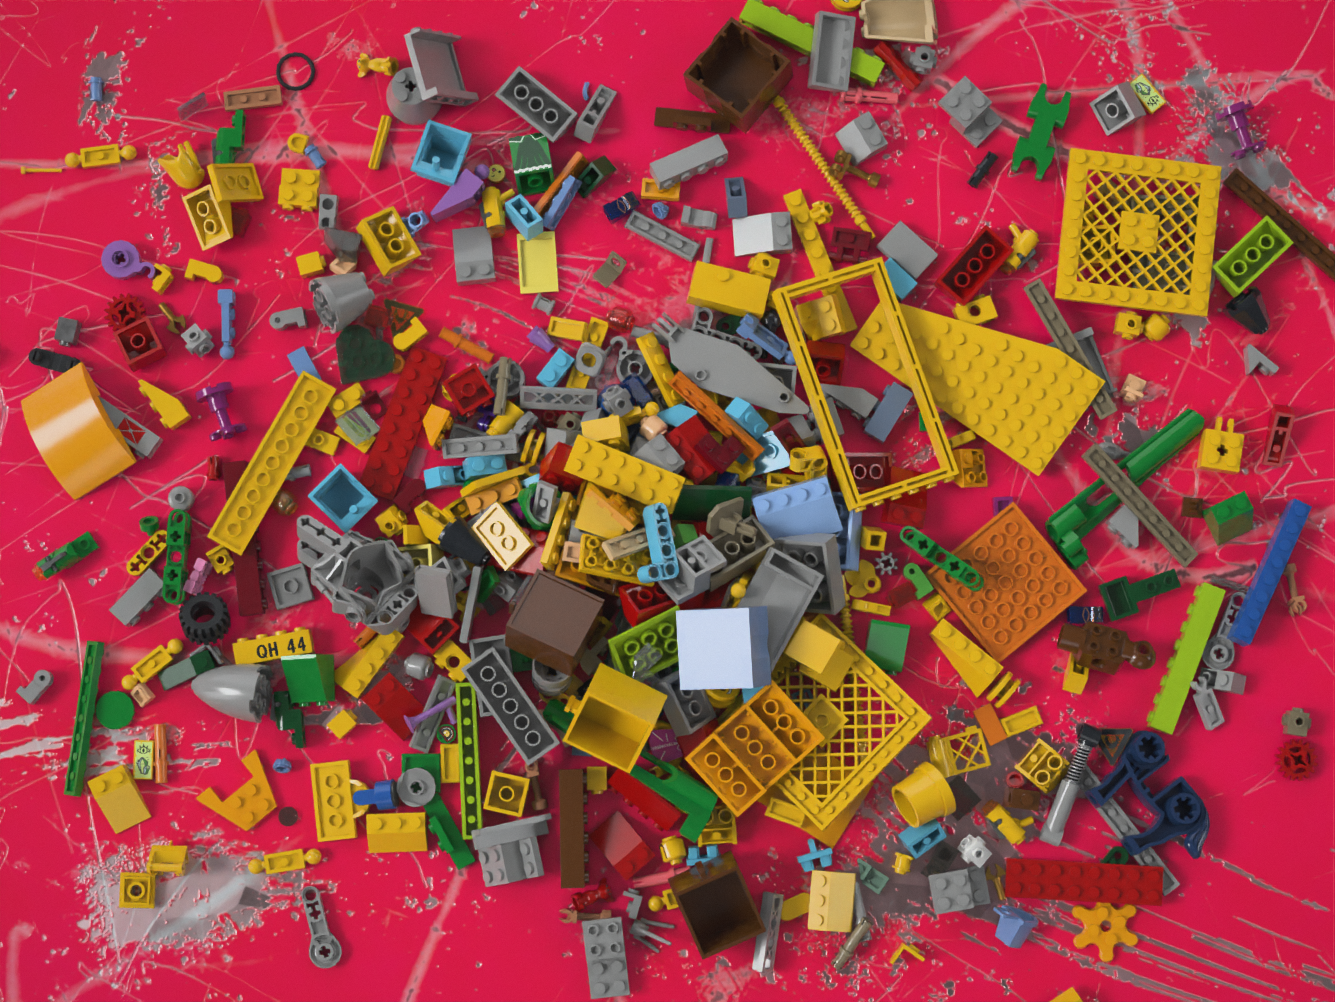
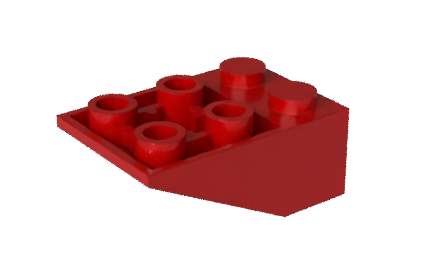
M419 597L418 605L410 613V622L406 627L432 655L461 629L453 619L421 613Z

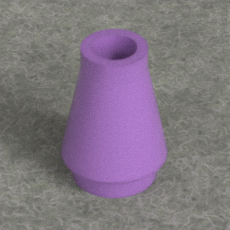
M537 325L526 336L530 339L529 342L545 350L547 353L555 345L543 328H539Z

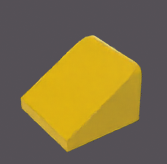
M934 593L922 604L936 622L951 611L946 601L938 593Z

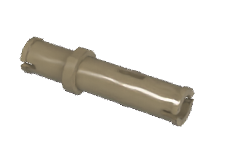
M500 357L499 372L496 374V379L498 380L494 415L505 416L509 380H511L512 358Z
M863 916L845 944L840 946L839 953L831 962L834 968L842 970L849 957L854 955V950L873 925L870 919Z

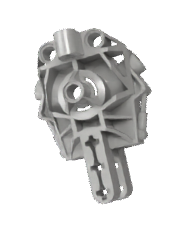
M309 515L300 516L297 519V536L300 538L297 543L298 560L311 568V584L316 586L332 603V611L344 614L345 618L350 622H362L373 631L382 635H389L394 630L400 633L403 632L410 622V613L418 605L414 564L408 552L401 553L393 540L374 541V539L362 536L359 532L352 530L341 536Z

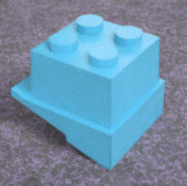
M428 119L410 171L417 173V176L451 187L455 184L470 148L472 134Z
M341 463L308 495L344 533L348 532L378 502Z

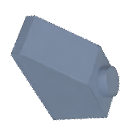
M743 177L724 178L728 217H747V197Z

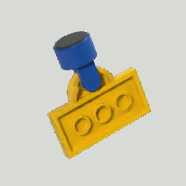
M350 760L310 764L318 842L357 838L356 818L363 816L369 810L371 804H376L378 810L396 809L399 806L400 797L397 792V782L393 779L376 781L374 789H369L364 782L351 779Z

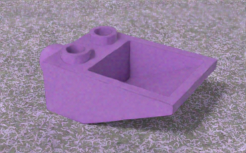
M484 164L478 165L474 171L475 175L468 169H465L463 172L460 171L455 184L449 188L430 212L433 221L437 223L475 205L482 196V192L485 191L486 187L481 179H486L489 176L490 170L488 166Z

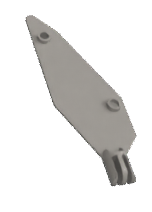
M665 312L661 315L673 328L660 317L656 321L668 334L656 323L651 325L668 340L671 363L698 387L733 399L737 396L752 405L778 413L807 414L809 412L808 405L739 345L683 328ZM786 395L788 399L783 401L780 397Z

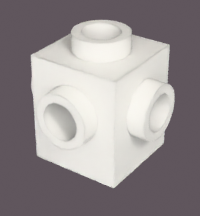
M969 834L957 847L962 853L960 857L968 864L972 862L979 868L992 855L985 847L987 843L979 836L974 838Z

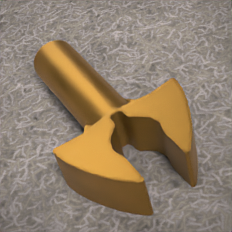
M161 302L158 305L170 321L166 327L169 331L180 334L175 328V322L181 323L183 328L187 329L184 315L176 317L165 302Z
M994 863L997 869L996 877L991 874L990 868L987 866L985 871L986 881L991 880L994 882L999 900L1003 901L1007 897H1005L1001 877L1006 872Z

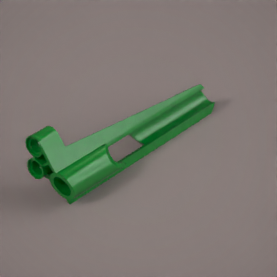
M1188 408L1120 461L1117 466L1121 470L1124 468L1127 470L1128 478L1138 488L1199 434L1204 426L1205 419L1195 410ZM1101 478L1088 486L1045 522L1049 537L1055 542L1058 551L1074 570H1077L1089 560L1088 551L1080 540L1122 502L1115 493H1112L1096 506H1091L1087 503V497L1105 484Z
M558 699L549 700L543 711V716L546 721L566 734L573 720L574 713L564 711L566 704ZM642 749L641 757L669 772L672 776L669 779L661 780L634 764L630 775L689 814L679 832L680 835L696 843L710 819L718 795L711 787Z

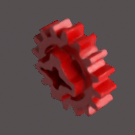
M121 293L119 299L113 297V303L107 302L110 308L104 309L108 313L104 318L105 320H110L107 325L113 327L114 332L128 326L134 320L136 322L145 317L143 313L147 312V310L141 308L144 303L142 301L138 302V297L135 296L132 299L131 294L128 293L124 297ZM132 304L136 306L138 312L132 310ZM129 312V316L126 315L125 318L122 316V313ZM114 316H115V317H118V319H119V321H118L119 325L115 322Z
M1290 739V744L1283 742L1284 748L1278 747L1277 749L1280 751V754H1275V757L1279 758L1275 765H1280L1277 771H1284V778L1290 775L1291 781H1294L1296 777L1298 781H1302L1303 776L1310 778L1308 773H1315L1312 767L1318 766V763L1314 762L1318 755L1312 754L1315 748L1309 749L1310 743L1306 742L1303 744L1302 739H1298L1297 743L1294 739ZM1293 747H1299V749H1297L1296 752H1292L1289 750ZM1284 757L1286 758V762H1287V765H1286V766H1285V763H1284ZM1293 757H1298L1299 763H1295ZM1297 768L1303 769L1300 773H1293Z

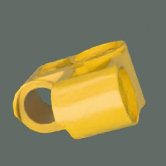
M815 445L791 450L790 470L804 472L805 480L827 474L828 461L822 447Z

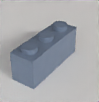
M893 382L891 386L889 384L886 386L882 393L885 395L882 402L879 400L876 402L872 409L875 411L872 418L868 416L862 425L865 427L863 433L881 444L887 438L914 394L896 382Z

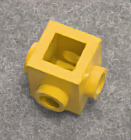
M758 252L749 261V274L765 277L772 281L776 276L780 260L771 257L768 253Z
M1126 311V313L1119 312L1116 315L1113 334L1122 335L1121 338L1126 340H1133L1139 333L1142 334L1144 322H1141L1142 316H1137V313L1132 311Z
M396 504L380 513L375 519L379 524L380 530L388 538L393 534L396 536L400 535L403 532V525L409 522L406 514L399 510Z

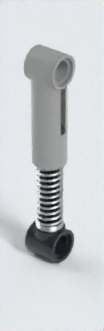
M1086 723L1082 724L1077 736L1079 743L1078 749H1076L1077 752H1074L1076 754L1074 755L1075 758L1072 759L1071 768H1068L1070 771L1067 772L1069 773L1066 775L1067 778H1063L1048 818L1041 829L1039 840L1057 847L1059 846L1063 837L1064 827L1081 786L1079 785V780L1082 776L1081 773H1084L1082 770H1085L1084 767H1086V760H1089L1087 757H1090V751L1093 747L1096 748L1100 741L1102 729Z

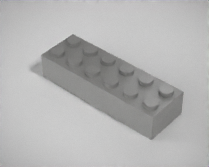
M491 647L461 668L528 766L560 744V741L494 647Z

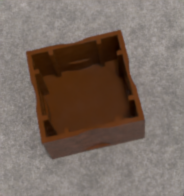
M731 17L716 34L709 47L695 59L683 76L689 92L746 134L793 78L791 60L772 46L759 40L753 32Z

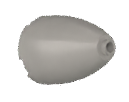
M226 665L199 674L192 680L191 689L194 690V694L203 702L223 714L244 721L261 723V717L267 715L271 704L273 688H271L270 677L273 676V673L268 665Z

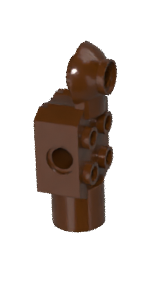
M1090 621L1083 627L1064 622L1057 640V649L1071 652L1076 665L1115 675L1125 661H1128L1133 667L1138 669L1151 668L1156 661V653L1149 642L1130 641L1126 632Z

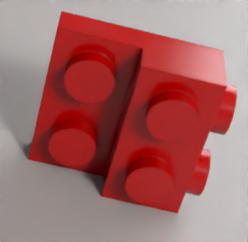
M476 363L442 382L461 417L465 415L467 418L477 413L476 409L478 407H488L493 403L492 399L495 398V394Z

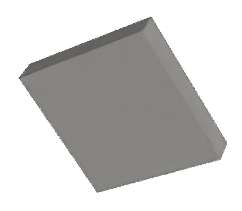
M304 563L266 573L277 610L315 599Z

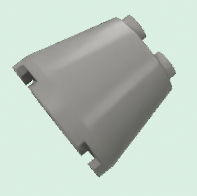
M413 67L398 71L387 87L386 100L391 113L405 124H425L442 107V103L422 101Z
M363 272L318 277L309 282V291H313L314 302L312 303L324 327L329 326L331 328L332 334L341 331L371 308L372 300L375 299L372 289H368Z

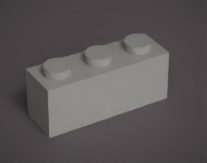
M149 568L109 611L125 626H134L141 619L139 616L144 611L148 612L154 606L153 601L157 597L161 598L163 596V578L153 569Z

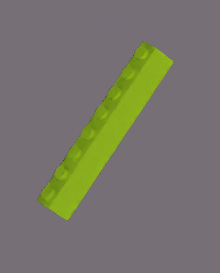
M761 0L747 1L739 17V23L811 57L813 25L809 23L803 24L792 15L788 14L786 16L780 13L781 11L776 7L765 6ZM855 47L852 49L850 77L874 88L885 63L882 62L883 60L875 55L869 56L865 54L866 52L863 49Z
M1206 582L1196 586L1193 596L1196 597L1187 609V614H1189L1187 621H1183L1180 632H1182L1181 637L1176 639L1173 646L1175 653L1173 657L1169 658L1166 665L1169 669L1167 674L1161 678L1160 686L1162 687L1160 693H1156L1154 697L1153 711L1150 710L1147 715V727L1167 735L1173 734L1191 686L1190 682L1194 678L1226 590Z
M470 682L456 683L463 840L473 839L471 831L483 828L477 692Z

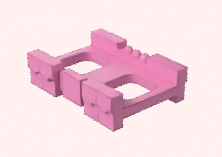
M197 558L193 567L195 570L192 571L190 580L187 579L183 587L184 591L196 596V593L202 591L204 587L202 586L204 584L203 581H206L207 574L210 575L213 568L212 563L201 558Z

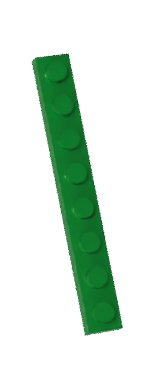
M87 641L64 789L65 795L81 797L84 788V773L87 768L86 760L90 748L89 741L92 732L93 714L95 713L98 681L101 674L102 656L104 655L103 642Z

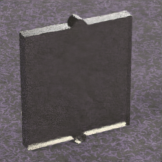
M957 775L948 785L956 802V811L952 813V816L959 821L965 814L970 813L971 809L981 799L963 778Z

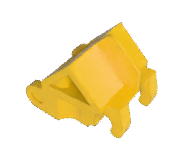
M170 840L169 845H152L149 861H147L146 866L147 873L159 876L164 875V872H175L178 877L185 876L186 864H189L187 846H173L172 840Z

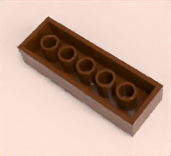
M584 769L559 770L561 888H585L586 883H589V871H585V864L589 863V851H585V844L589 843L588 831H585V824H588V812H584V804H588V792H584V785H587V773H584Z

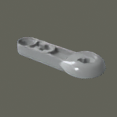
M1236 592L1230 596L1216 634L1206 643L1202 658L1211 669H1226L1234 660L1233 641L1227 639L1233 622L1229 623L1230 619L1227 616L1233 614L1234 610H1231L1230 607L1235 610L1240 609L1241 606H1236L1233 600L1235 596H1241L1244 600L1246 594L1243 592ZM1238 611L1235 612L1234 619L1236 618ZM1220 649V653L1223 656L1217 659L1214 650L1218 651Z
M307 886L302 891V901L312 936L309 957L317 967L330 968L340 960L342 954L341 945L329 930L319 889L314 886ZM309 889H313L316 892V897L312 901L306 898V892ZM319 902V905H315L316 910L321 912L318 915V919L311 917L313 907L310 906L308 908V904ZM324 946L326 949H330L329 956L326 958L325 955L320 954V950H323L322 947Z

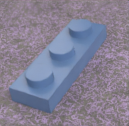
M571 175L564 180L562 189L554 197L549 211L543 216V226L552 231L555 230L582 184L580 180Z

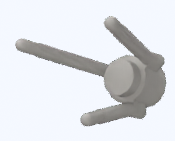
M641 918V920L635 919L630 933L634 935L633 938L640 940L657 953L660 952L659 949L643 937L647 935L669 946L672 945V942L649 932V926L647 925L672 929L675 928L674 925L650 921Z

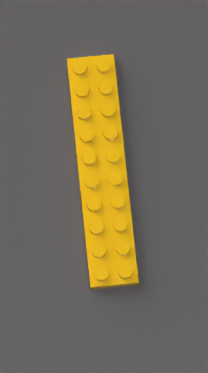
M302 371L207 538L242 556L336 392L334 387Z

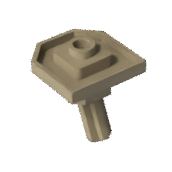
M741 496L717 504L708 515L706 531L713 537L718 536L724 531L733 535L739 532L751 538H754L757 533L755 527L742 522L743 517L741 516L744 499Z

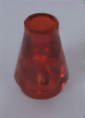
M545 410L541 415L542 424L549 428L555 427L560 417L559 413L556 410ZM551 414L553 418L547 419V415Z

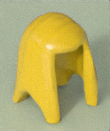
M187 140L183 143L186 150L181 143L178 145V157L168 154L157 161L177 185L185 189H194L202 183L205 171L200 167L196 154Z

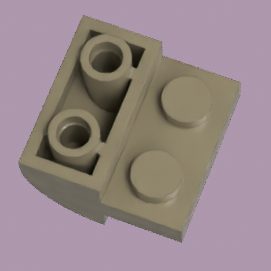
M604 636L591 650L587 648L580 660L582 669L589 676L591 674L595 675L599 664L602 663L597 656L599 654L603 656L610 649L608 640Z

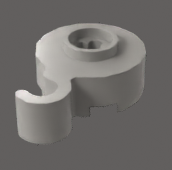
M621 336L614 337L610 341L612 347L616 343L623 345V348L619 350V359L616 365L619 381L631 389H640L647 386L652 380L653 375L642 352L639 350H628L626 339ZM631 366H639V373H631Z
M500 360L489 368L487 372L479 368L495 395L498 380L496 379V374L499 372ZM511 361V380L508 385L507 399H513L520 395V386H525L526 384L525 374L521 366L515 361Z

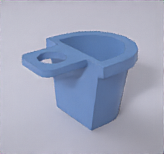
M1002 905L1001 908L994 907L993 909L1000 915L995 936L1008 947L1021 948L1032 928L1037 927L1039 923L1035 916L1016 907Z

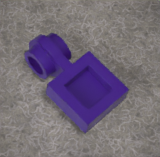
M495 398L492 399L493 403L488 407H479L478 412L484 414V416L479 418L477 428L482 432H486L490 428L489 425L492 423L490 417L495 418L497 414H493Z

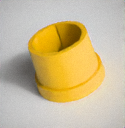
M929 762L921 763L914 769L912 774L892 787V797L897 809L903 818L914 828H918L938 817L948 816L956 811V802L951 788L939 770Z

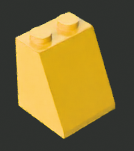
M588 481L585 492L594 485L607 499L609 498L593 482ZM583 495L575 519V528L607 539L626 534L627 529L611 517L612 513L606 507L601 508L598 506V501L593 496L589 498L587 495Z

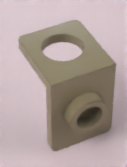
M612 251L606 262L593 274V278L605 288H608L622 273L627 261ZM612 258L617 259L620 262V266H617Z

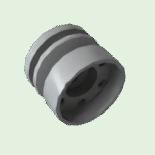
M533 659L532 683L537 691L546 696H558L570 687L572 677Z

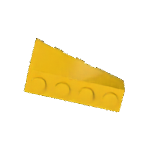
M944 618L929 633L976 698L1004 668Z
M394 630L389 635L379 634L334 671L335 682L354 697L360 699L404 640L405 636L397 630Z

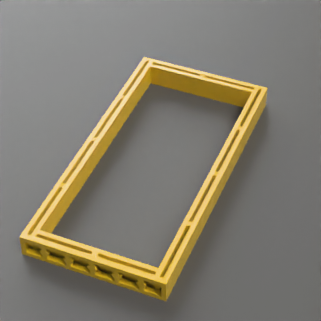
M882 257L776 289L772 293V297L848 511L855 510V513L866 510L867 505L873 504V507L884 504L885 499L890 498L893 501L902 498L901 494L908 492L909 495L919 492L921 487L925 486L926 489L937 486L936 482L943 480L944 483L955 480L954 476L959 474V470ZM871 275L940 469L859 495L790 300Z

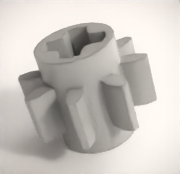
M882 552L881 559L875 558V561L879 562L875 569L880 568L882 570L881 575L884 572L892 575L891 569H898L894 565V562L898 559H893L891 557L892 553L885 556ZM888 559L891 567L888 566L885 569L884 564L881 562Z

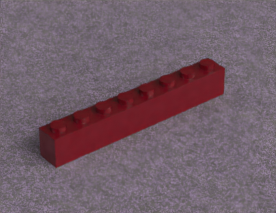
M246 460L222 463L227 501L248 466ZM259 526L242 556L233 552L239 614L242 617L266 614L265 609H268L267 598H264L263 590H266L265 579L261 578V571L264 570L262 559L259 560L261 542L260 540L257 541L256 534L259 533Z

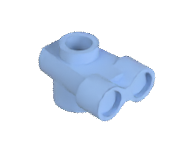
M424 210L411 213L407 218H401L412 238L418 230L430 222ZM418 218H421V222H420V224L418 225V224H417V219H418Z

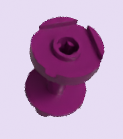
M1248 100L1247 104L1242 101L1223 109L1224 113L1219 114V111L1215 113L1217 122L1228 121L1231 132H1236L1242 148L1230 154V157H1234L1235 160L1246 157V154L1253 151V154L1261 152L1267 144V141L1252 143L1247 130L1250 124L1246 113L1254 108L1251 100Z
M231 382L218 383L216 387L211 388L209 386L195 393L198 403L208 402L211 413H216L221 429L209 435L211 441L219 440L222 437L223 440L234 437L235 432L241 433L248 430L245 423L231 424L227 412L230 406L226 395L234 391Z

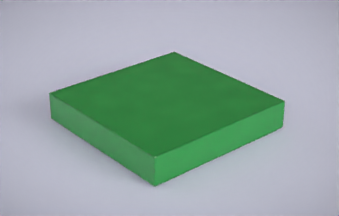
M402 754V774L413 768L425 769L435 779V793H440L441 754ZM416 782V784L411 785V788L414 789V793H417L418 790L421 791L422 787L419 786V782Z

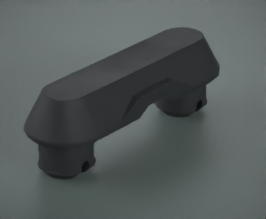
M40 348L31 350L28 357L29 361L34 365L62 373L80 363V360Z

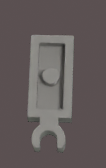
M1199 676V685L1195 681L1190 682L1192 689L1196 690L1193 698L1205 729L1211 731L1225 722L1212 687H1207L1206 678Z

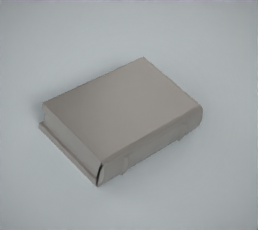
M901 220L876 246L888 259L892 258L914 280L938 256L932 248Z
M422 564L418 565L414 573L421 613L453 619V615L458 609L452 571Z

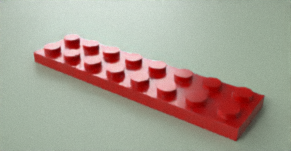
M412 345L359 481L370 493L391 501L396 497L424 425L423 420L432 404L449 360L448 358Z
M1006 857L1005 897L1162 906L1164 867Z

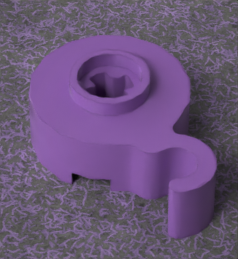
M114 241L103 250L101 257L102 266L115 279H129L132 276L143 274L147 269H151L148 275L151 281L158 275L154 265L150 262L142 263L138 249L127 241ZM124 256L126 261L118 264V259Z

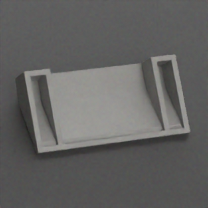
M769 547L746 589L745 596L741 598L737 606H767L769 631L767 646L770 655L771 672L824 577L819 572L773 547Z

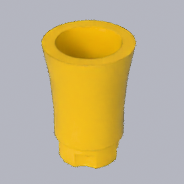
M506 400L505 416L497 415L489 425L490 428L486 431V434L488 436L507 434L511 429L513 430L517 421L525 413L515 404Z

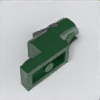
M289 691L273 692L270 719L276 722V726L280 731L294 729L295 733H292V744L296 745V748H306L303 709H294L296 705L291 702Z

